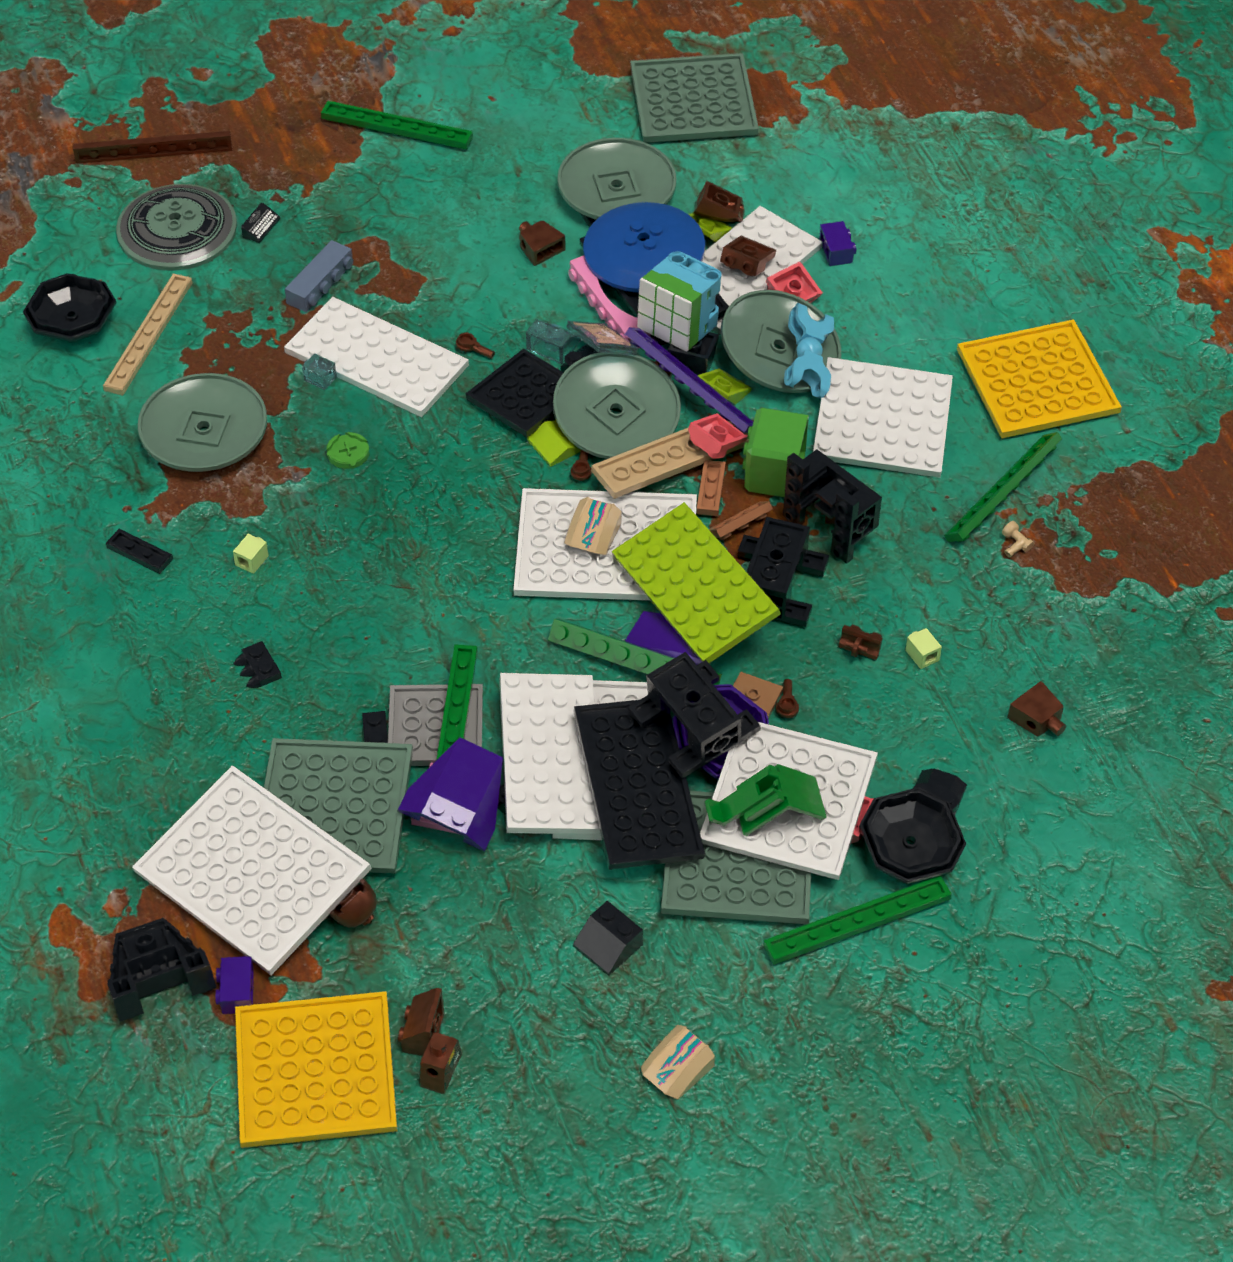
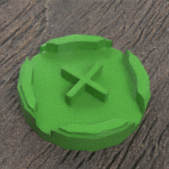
M346 432V435L342 436L338 434L327 445V458L331 464L338 468L351 469L361 466L370 455L366 438L353 432Z

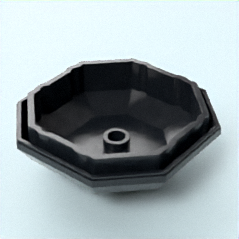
M66 273L40 283L23 310V314L34 333L74 343L100 332L115 307L116 300L104 281Z
M920 787L874 798L859 825L875 869L906 884L951 873L966 846V841L950 803ZM906 840H910L914 842V844H908Z

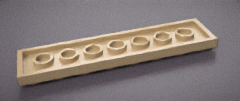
M688 428L593 464L591 472L615 499L701 465L706 460H713V458L692 443ZM749 439L727 450L726 454L744 448L745 442H748Z

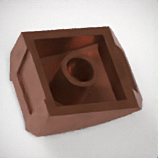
M706 181L697 198L693 214L715 221L740 222L743 221L745 209L742 197Z

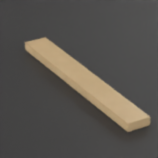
M173 273L104 383V391L124 395L193 283L192 278Z

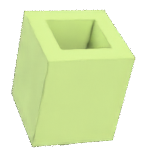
M247 534L233 551L235 566L254 574L269 556L267 543L260 537Z
M927 628L919 632L915 631L907 637L905 651L920 669L940 661L942 646Z

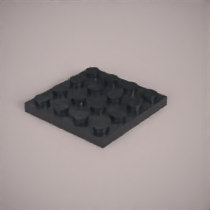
M523 348L465 393L466 400L523 436L529 437L540 425L555 416L553 410L554 392L557 382L564 372Z

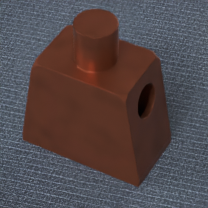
M525 221L520 225V247L534 266L566 250L565 235L545 221H539L533 225Z
M1042 681L1038 682L1010 704L1008 719L1035 736H1041L1047 730H1051L1055 735L1059 736L1066 729V725L1061 721L1064 707Z

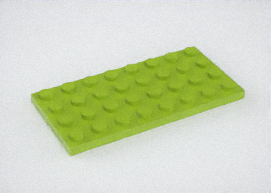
M685 502L611 551L616 560L702 662L705 660L708 663L712 662L781 614L778 607Z

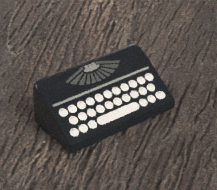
M260 203L242 224V237L260 243L280 220V216L266 204Z

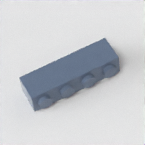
M331 240L285 288L286 303L307 313L329 291L330 287L339 281L344 272L352 267V249Z

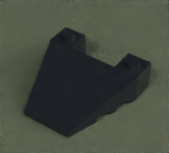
M160 918L115 935L112 953L113 963L110 965L111 976L108 979L107 985L120 1022L144 1014L140 1001L142 997L187 982L192 996L217 988L205 951L200 947H195L192 940L188 937L184 938L180 931L166 919Z

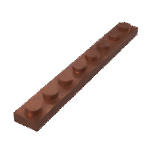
M230 131L73 144L76 164L233 151Z

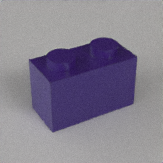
M844 221L820 224L819 240L823 242L822 248L829 266L853 263V256L856 254V244L851 241L850 229L846 228Z
M251 956L221 958V968L216 969L217 983H220V989L216 990V1005H221L222 1014H235V1007L253 1005V962Z

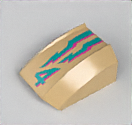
M589 497L581 499L571 520L564 544L585 551L607 555L622 523V511L614 504L590 499Z
M677 1025L653 1050L641 1066L642 1074L664 1094L680 1099L714 1067L715 1055L710 1047L689 1031L686 1026Z

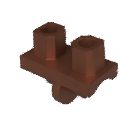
M844 625L838 647L852 651L851 656L857 657L860 654L877 660L883 638L881 634L876 632L870 634L864 632L856 625Z

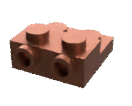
M741 235L723 247L720 262L729 268L739 269L746 275L757 276L765 270L766 263L775 257L777 250Z

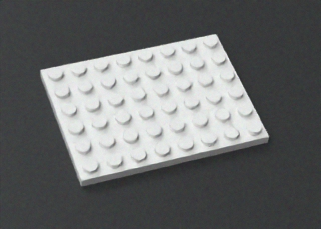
M523 488L514 596L651 601L616 560L611 551L683 502L696 514L697 494L630 492L613 499L608 491ZM589 497L590 499L614 504L622 511V523L607 555L585 551L564 544L571 520L581 499Z
M233 765L132 866L134 872L246 957L251 956L252 961L270 975L284 963L372 869L367 861Z

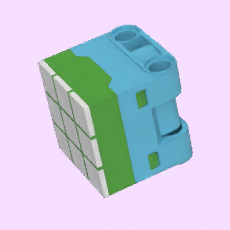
M677 251L670 253L669 256L640 279L637 327L687 352L717 326L719 308L715 304V297L721 287V271L685 253Z

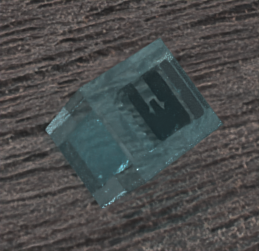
M315 353L302 366L304 381L323 390L337 378L335 363Z

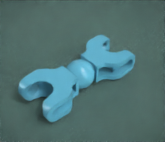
M797 303L790 311L788 327L796 338V344L798 345L796 353L798 357L785 370L784 383L794 388L795 384L800 380H804L811 387L812 395L821 399L829 391L831 374L824 365L823 357L821 356L823 353L821 344L834 331V317L825 314L822 319L815 321L809 316L807 306Z

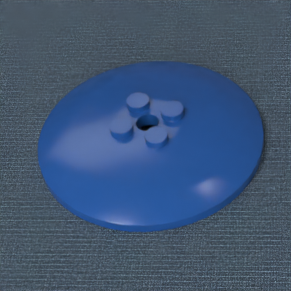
M653 202L631 203L608 211L591 225L583 243L584 258L590 271L604 283L617 289L631 292H639L640 279L669 256L670 253L682 252L699 261L703 260L705 253L704 234L698 223L690 215L670 205Z

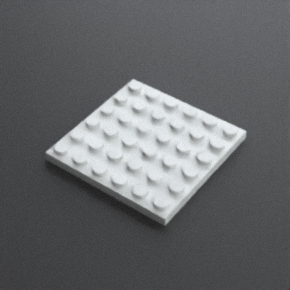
M828 357L826 367L831 374L829 391L821 398L813 451L818 449L828 458L838 463L940 478L953 375Z
M758 722L761 725L759 732L728 751L712 800L718 802L737 790L736 786L768 765L775 766L780 764L816 777L827 818L820 820L789 809L748 836L743 835L739 818L722 826L710 822L707 814L700 832L702 843L839 880L878 753Z

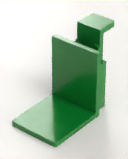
M780 764L775 766L768 765L736 786L737 790L719 802L712 799L705 801L710 822L725 826L734 819L739 818L743 835L748 836L789 809L820 820L827 818L816 777Z

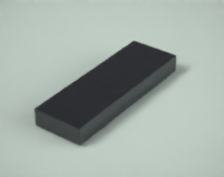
M118 529L106 542L108 549L159 574L173 560L172 554L121 529Z

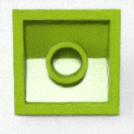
M693 213L688 214L698 223L704 236L714 242H717L732 229V227L721 221L703 218Z
M720 368L697 375L735 405L749 394L752 389Z
M545 421L534 433L527 437V441L550 467L581 452V449L575 446L563 434L557 421Z

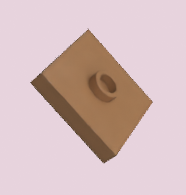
M740 672L733 685L767 712L768 719L783 692V686Z

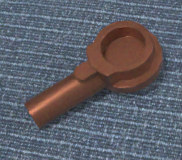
M461 333L456 339V347L461 351L469 352L473 350L490 359L495 355V351L480 345L477 342V338L471 333Z
M583 450L580 452L579 460H576L571 468V476L580 481L586 480L592 475L591 467L588 463L589 453Z
M791 679L783 681V695L776 705L777 713L784 718H792L799 712V705L792 695L793 682Z

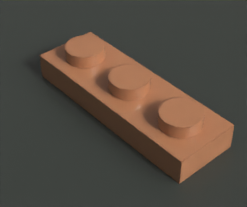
M704 461L696 514L718 516L726 462Z
M759 501L709 530L716 538L720 540L726 539L732 535L731 532L735 529L742 530L749 526L748 522L763 519L767 516L766 513L773 508L770 501Z

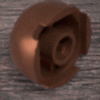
M361 879L359 881L361 884L355 886L329 913L340 925L356 927L363 924L365 926L374 918L373 912L377 906V898L374 890L365 879Z

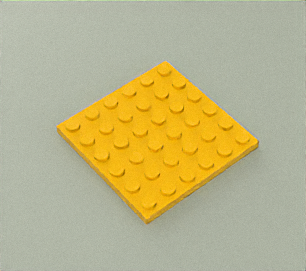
M1074 319L957 344V351L1001 439L1121 413L1122 407Z
M387 991L235 1007L241 1148L397 1131Z

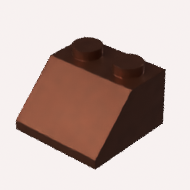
M434 988L413 996L412 1004L407 1005L404 1017L407 1020L406 1025L400 1028L398 1042H402L403 1053L423 1056L433 1033L440 1032L444 1017L442 988Z

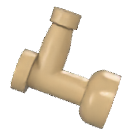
M1015 521L1009 522L1002 530V534L1006 538L1013 537L1016 540L1010 548L1004 551L1009 558L1020 549L1028 552L1035 544L1031 539L1028 540L1018 531L1019 526Z

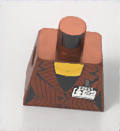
M437 1032L433 1033L420 1063V1087L445 1094L462 1055L459 1041L456 1038Z

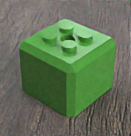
M761 408L756 411L753 426H749L747 439L749 441L745 442L743 455H746L743 461V470H745L744 487L749 492L784 497L787 457L795 453L800 458H805L809 415L769 408Z

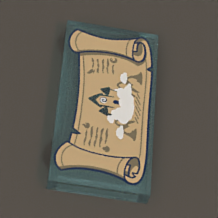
M567 321L566 328L599 353L637 355L638 347L604 323Z

